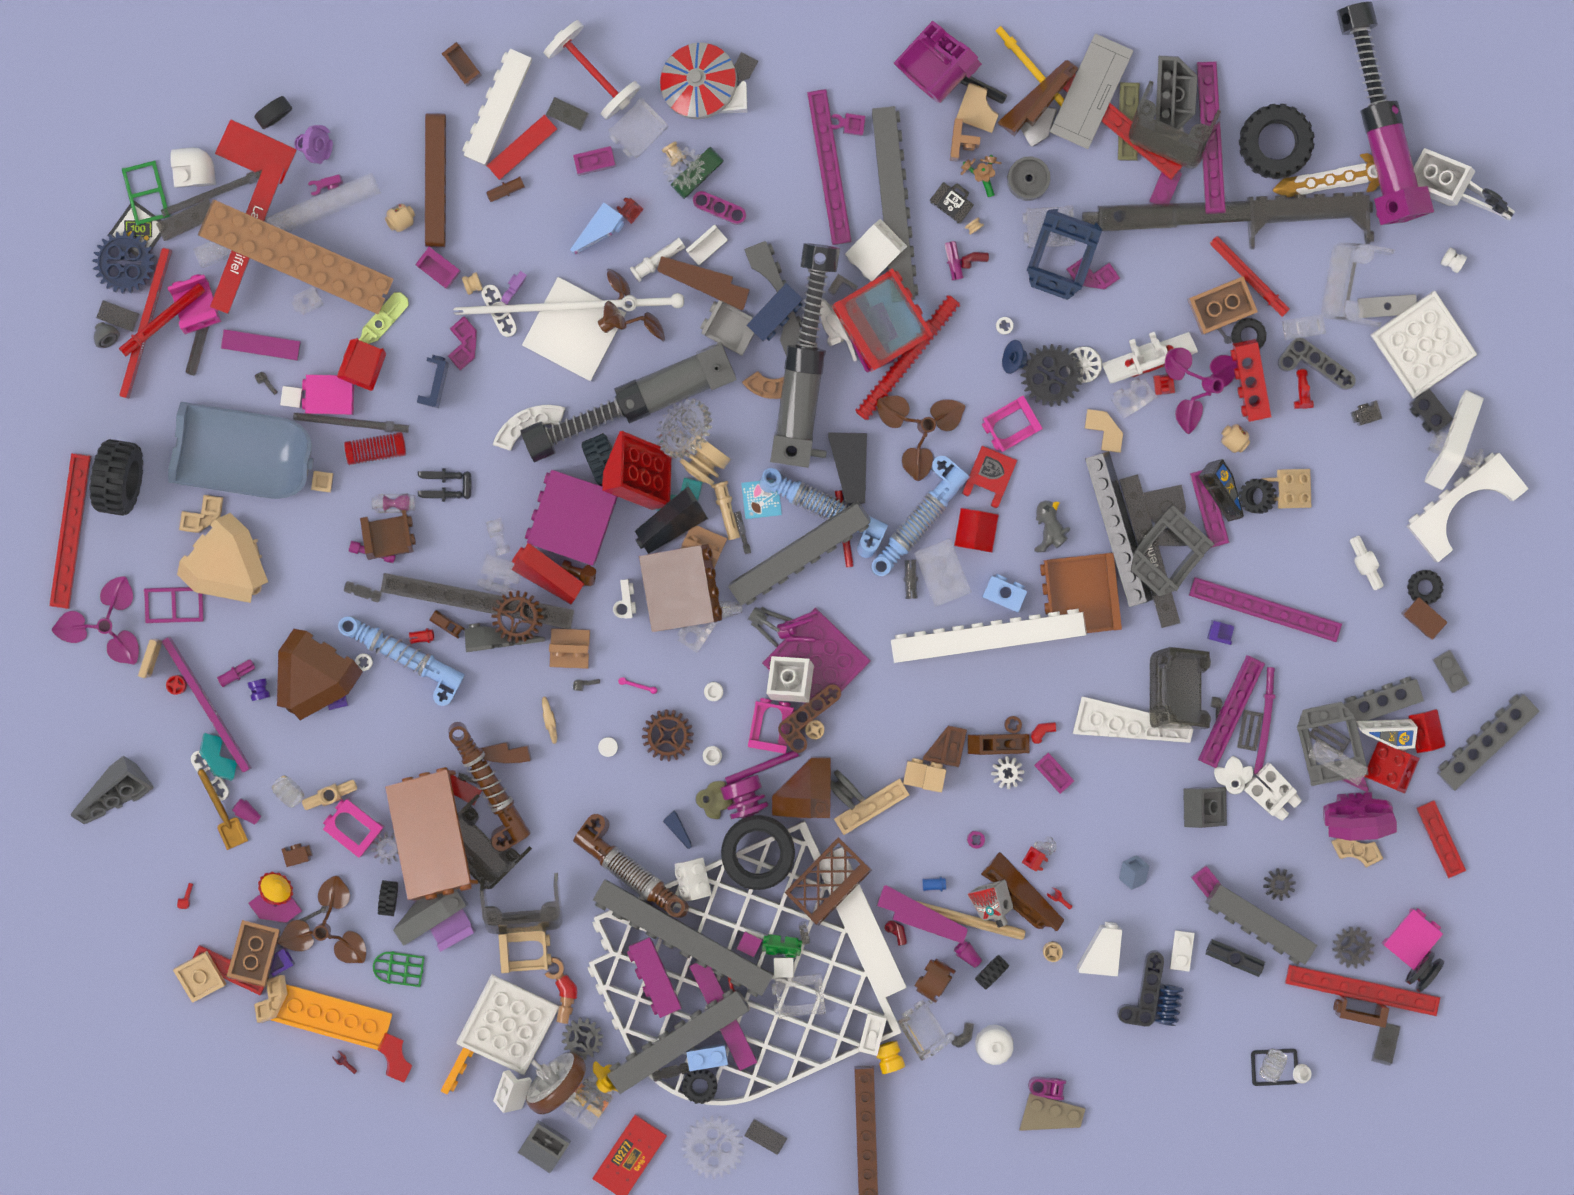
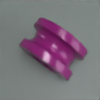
M972 831L967 836V843L972 848L977 849L984 845L985 837L979 831ZM977 834L980 835V844L977 845V843H975V845H973L971 843L973 841L971 837L973 835L977 837Z

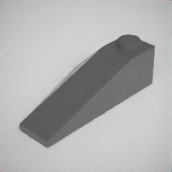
M480 623L469 624V628L464 629L466 652L545 641V637L533 635L534 638L531 639L527 634L525 635L527 638L526 642H523L522 637H519V643H515V637H512L511 642H509L508 634L501 638L503 630L496 632L497 628L480 626Z
M122 756L108 767L72 811L71 817L82 824H87L104 816L106 811L115 807L119 809L123 807V803L133 800V802L139 800L154 787L136 763Z
M459 889L454 890V894L443 896V893L438 894L436 899L426 900V898L416 900L393 931L404 946L466 907L468 902Z

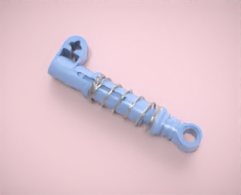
M352 616L344 617L339 621L338 629L343 635L352 639L355 637L356 641L359 639L360 643L364 642L366 648L371 652L377 649L376 654L381 653L385 655V659L389 657L395 660L394 663L399 662L404 665V668L409 667L413 669V673L417 671L419 676H427L438 682L433 694L435 703L441 706L451 703L465 674L436 660L430 653H422L420 648L416 650L412 648L411 644L406 645L402 643V639L396 640L392 634L384 638L383 629L381 630L378 627L370 629L369 625L367 627L365 623L362 625L361 621ZM348 620L354 625L353 630L350 632L344 629V623ZM441 684L454 690L453 693L448 691L446 693L448 699L443 701L440 700L441 696L438 695L439 692L442 693L445 690L440 687Z

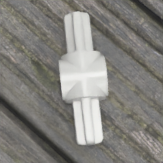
M1360 536L1350 539V543L1357 555L1354 562L1360 574L1367 576L1373 590L1382 588L1384 584L1376 570L1379 568V563L1374 553L1367 551Z

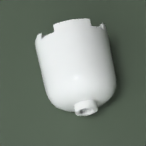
M988 1025L977 1034L975 1049L979 1057L986 1063L1000 1065L1007 1062L1013 1053V1038L1004 1027Z

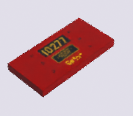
M635 1114L592 1179L616 1195H628L667 1135Z

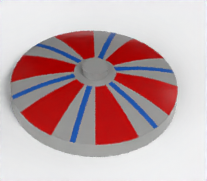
M692 43L675 51L666 61L660 77V88L666 103L677 114L689 119H705L718 114L730 103L737 87V72L732 60L722 49L709 43Z

